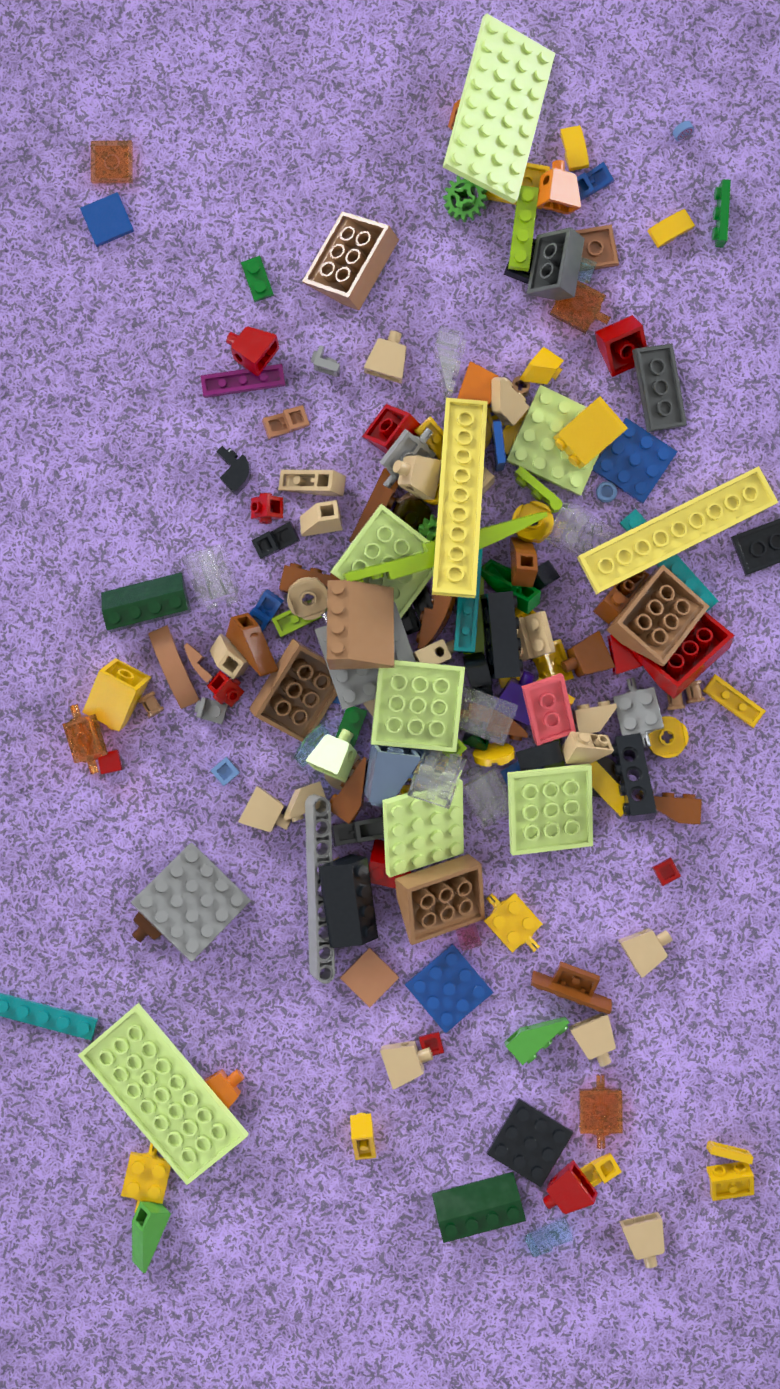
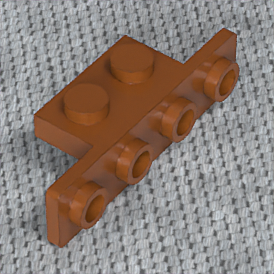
M387 468L383 469L349 539L350 543H352L380 504L384 505L387 509H391L396 500L393 496L399 486L398 480H396L391 488L383 485L391 475Z
M561 961L553 977L537 971L532 972L531 986L538 990L550 992L557 997L566 998L579 1005L593 1008L598 1012L610 1014L612 1011V1000L594 993L600 981V976Z

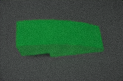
M492 559L481 567L482 578L496 592L513 591V595L517 597V609L528 614L540 604V590L534 587L512 585L510 568Z

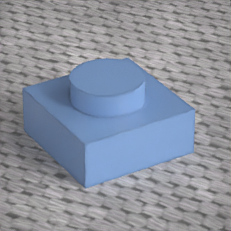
M225 757L210 770L223 786L227 785L241 773L228 757Z

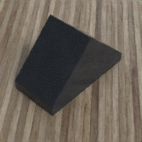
M549 560L538 566L533 587L540 591L560 578Z

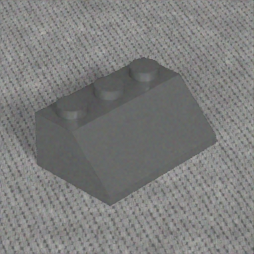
M571 227L537 235L527 294L557 301L574 298L585 238Z

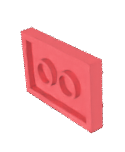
M560 673L521 686L534 742L537 746L568 736L571 731L576 732L564 675Z

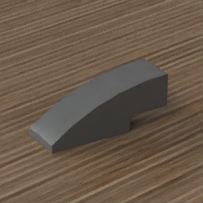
M383 816L353 821L352 824L345 822L331 825L333 845L340 846L384 838Z

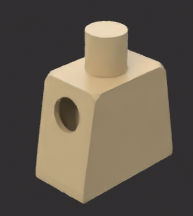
M390 331L388 340L377 339L365 363L364 373L402 384L406 346L399 344L402 336L401 333Z
M414 455L405 456L403 461L397 460L394 463L393 471L400 474L398 485L420 500L435 499L441 472V460Z
M441 639L415 651L413 655L416 662L432 664L447 662L452 658L451 654L455 653L453 652L454 640L445 643Z
M256 786L238 822L272 832L275 825L287 830L292 820H284L282 811L285 805L262 787Z
M648 928L618 941L638 975L643 978L667 958L668 955L663 946L673 940L667 930L655 935L653 930Z
M599 1013L568 1027L588 1060L597 1058L600 1067L607 1066L612 1062L608 1052L616 1049L610 1020L606 1013Z
M415 1041L384 1045L380 1049L392 1089H396L423 1075V1063L433 1060L430 1047L418 1050Z
M655 1212L619 1221L635 1260L643 1259L646 1268L656 1267L658 1265L656 1255L665 1252L663 1221L660 1214Z

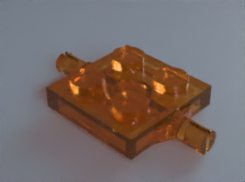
M577 281L575 297L555 300V305L550 312L551 316L585 334L596 319L607 325L611 318L600 312L601 304L606 295L580 281Z
M78 704L69 706L73 719L62 725L74 763H87L90 775L98 773L99 770L95 760L107 755L108 752L96 714L81 716Z
M596 1074V1087L579 1089L580 1134L596 1135L598 1149H601V1147L602 1149L606 1148L605 1136L623 1133L621 1088L609 1089L605 1087L604 1074Z

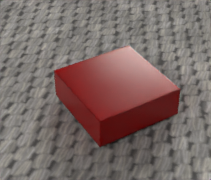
M119 750L97 754L101 774L122 770Z
M671 857L652 867L662 886L681 877Z
M439 1031L419 1036L421 1049L430 1047L433 1056L444 1053Z

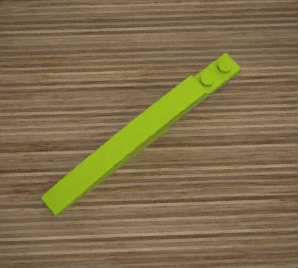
M539 512L480 528L479 549L498 542L548 516L547 512ZM436 540L422 543L424 552L343 573L344 580L364 582L363 578L370 576L372 580L382 578L385 572L387 579L392 580L434 567Z

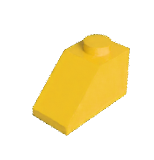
M543 346L530 361L520 380L523 382L548 384L552 378L554 380L558 378L563 370L560 366L564 360Z
M371 1113L351 1115V1140L355 1160L376 1158Z

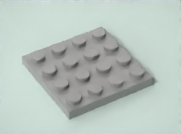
M394 602V660L416 662L396 603ZM326 625L315 629V633L329 670L327 663ZM378 668L329 670L342 710L375 699Z
M191 842L131 901V904L181 954L192 962L251 900Z

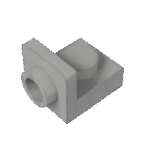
M319 346L318 351L313 352L311 359L314 370L338 377L340 364L332 358L326 357L323 359L324 346Z
M202 697L201 701L198 700L195 706L196 717L223 725L228 704L223 703L221 705L218 701Z

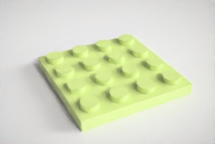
M540 385L507 456L506 462L518 468L522 466L529 473L581 496L599 454L580 469L578 466L572 465L568 459V454L565 451H561L555 445L553 437L582 412L586 406Z
M380 504L330 573L338 579L344 580L343 573L424 552L422 543L430 541L384 505ZM434 567L392 580L387 579L385 572L382 578L372 580L370 576L363 578V581L365 583L394 588V602L396 603L400 618H402L433 576Z
M394 660V668H378L371 745L456 752L465 667Z
M590 764L507 772L510 853L512 856L593 846L592 766Z
M459 777L382 800L386 874L389 877L464 854L463 781Z

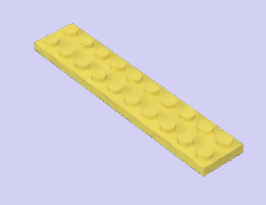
M446 398L432 595L476 597L488 401Z
M758 466L579 555L577 559L597 595L779 502Z

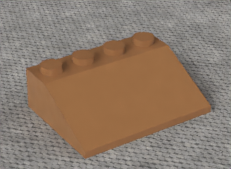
M342 211L302 282L347 307L360 310L399 239L389 225Z
M662 565L650 574L606 630L621 644L664 666L710 606L668 568Z
M328 580L327 663L329 670L394 668V588L359 581Z
M292 639L276 664L278 671L270 674L249 710L256 718L307 744L337 696L324 657Z
M469 854L395 878L396 896L411 945L485 919L482 864Z

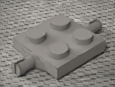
M426 427L420 437L414 436L404 429L379 462L391 474L383 484L385 487L391 488L396 480L399 479L400 474L393 471V465L397 460L403 461L405 456L416 455L433 458L436 455L426 444L433 434L430 429Z
M629 678L626 680L629 691L613 697L614 703L617 705L616 712L622 736L640 733L643 748H647L645 739L647 746H651L648 734L655 730L664 729L655 688L637 689L635 678H631L632 685Z

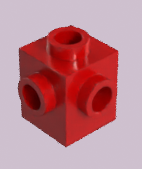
M260 493L259 497L251 498V519L259 520L261 524H271L272 520L282 519L283 497L272 496L271 493Z
M221 670L207 685L215 694L213 698L221 705L225 702L230 707L245 692L239 686L241 682L237 678L232 679Z

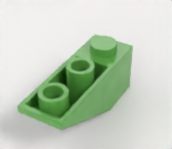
M564 1016L521 1027L504 1044L522 1065L526 1062L529 1064L536 1058V1053L541 1048L546 1049L552 1043L553 1037L557 1034L561 1035L567 1030V1025L570 1022Z
M140 1201L132 1220V1262L143 1273H146L171 1213L160 1203Z

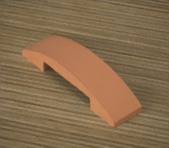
M168 625L148 633L162 671L180 708L183 709L196 703L198 700L200 701L176 648Z

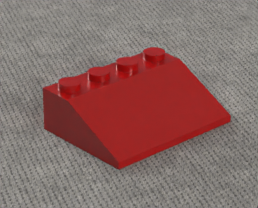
M705 612L664 666L655 663L632 649L630 650L657 685L675 699L731 647L735 635Z

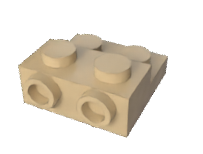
M545 611L518 618L519 629L516 630L517 638L521 640V650L518 652L519 659H522V662L556 652Z

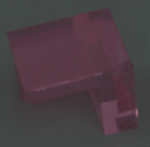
M475 923L456 929L462 951L482 945Z

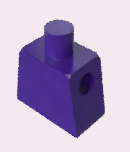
M524 671L520 681L510 678L495 700L492 709L529 725L530 721L521 686L533 683L535 675Z

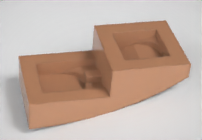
M303 405L283 410V413L262 419L268 440L310 425Z
M186 643L184 647L189 661L200 677L209 684L214 676L200 665L205 657L190 644Z

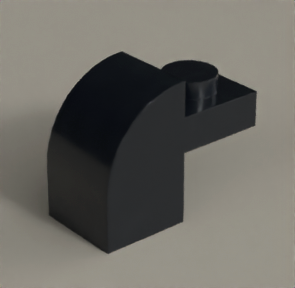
M221 446L216 452L230 468L220 479L237 496L249 483L251 468L243 454L236 459L238 455L231 448L226 450Z
M483 651L464 655L463 662L473 703L493 699L491 676Z

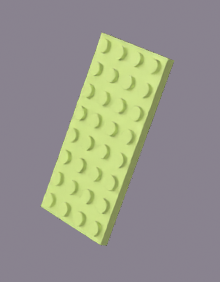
M487 13L481 21L443 168L514 204L518 200L555 53Z
M139 1003L78 1054L81 1060L186 1185L249 1135Z

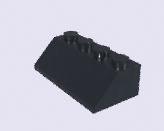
M513 591L482 594L480 598L485 653L490 676L493 679L520 677V672L523 671L522 659H519L518 652L521 650V640L517 638L516 630L519 629V619L515 617L517 597L513 595Z
M349 854L318 866L330 947L359 946L377 939L378 931L367 857Z

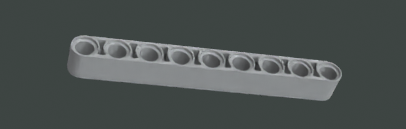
M313 794L307 797L305 801L309 971L316 980L327 984L335 976L334 948H331L329 944L322 890L319 893L317 892L319 886H321L317 867L320 864L324 865L332 861L331 804L327 798ZM320 801V807L316 810L315 805ZM321 822L320 829L316 831L317 823ZM321 843V849L316 851L317 845ZM323 906L322 912L318 914L319 908ZM324 927L322 933L318 934L320 928ZM324 947L323 953L319 955V951ZM325 968L323 974L320 975V971Z

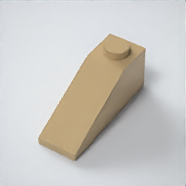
M281 470L278 490L321 496H344L346 476L334 470Z

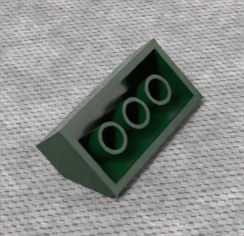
M182 572L101 592L102 614L106 630L111 633L192 612Z
M513 1172L432 1193L443 1243L526 1221Z

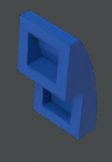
M604 162L588 173L584 172L577 177L580 201L615 181Z
M269 589L264 591L256 606L249 613L260 626L262 633L284 602L283 599Z

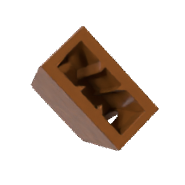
M600 631L589 635L566 650L569 659L561 662V667L565 673L574 670L577 677L607 671L615 667Z

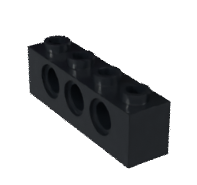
M639 733L616 736L612 744L614 749L612 757H616L617 762L614 765L615 774L620 776L621 783H619L618 787L620 796H624V816H628L629 823L653 820L656 817L657 809L641 735ZM624 756L632 757L633 761H626ZM634 775L638 780L631 781L627 776ZM632 795H639L642 800L635 801Z

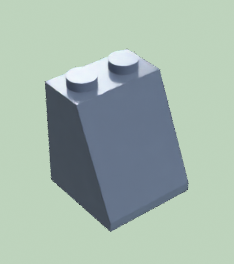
M371 745L364 793L372 805L383 807L382 800L397 796L420 762V756L414 748Z

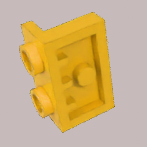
M561 639L553 641L556 652L532 659L536 665L538 677L541 679L560 673L564 675L565 681L574 678L572 671L565 673L561 667V662L568 659Z
M734 1162L706 1167L710 1179V1196L712 1201L754 1195V1175L748 1163Z

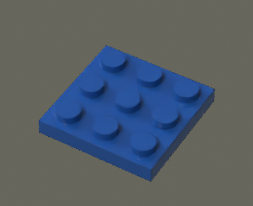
M625 418L623 423L628 429L604 449L593 466L592 471L607 481L612 482L616 487L643 504L678 451L649 432L647 433L646 430L628 418Z
M453 943L405 983V986L445 1034L494 993Z

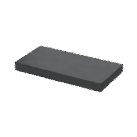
M673 343L632 350L647 433L687 426Z

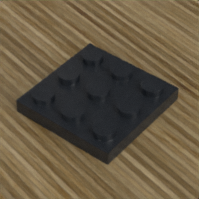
M518 1098L486 1153L542 1187L574 1132Z

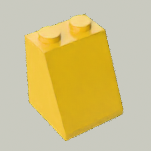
M599 396L553 438L555 445L561 451H565L568 454V459L572 465L578 466L581 469L628 428L602 397Z
M114 658L99 670L82 713L88 715L92 720L105 724L109 729L119 732L126 726L138 704V700L141 698L152 677Z

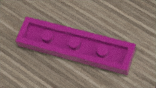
M282 364L266 366L259 376L254 375L247 369L200 376L204 398L286 386Z

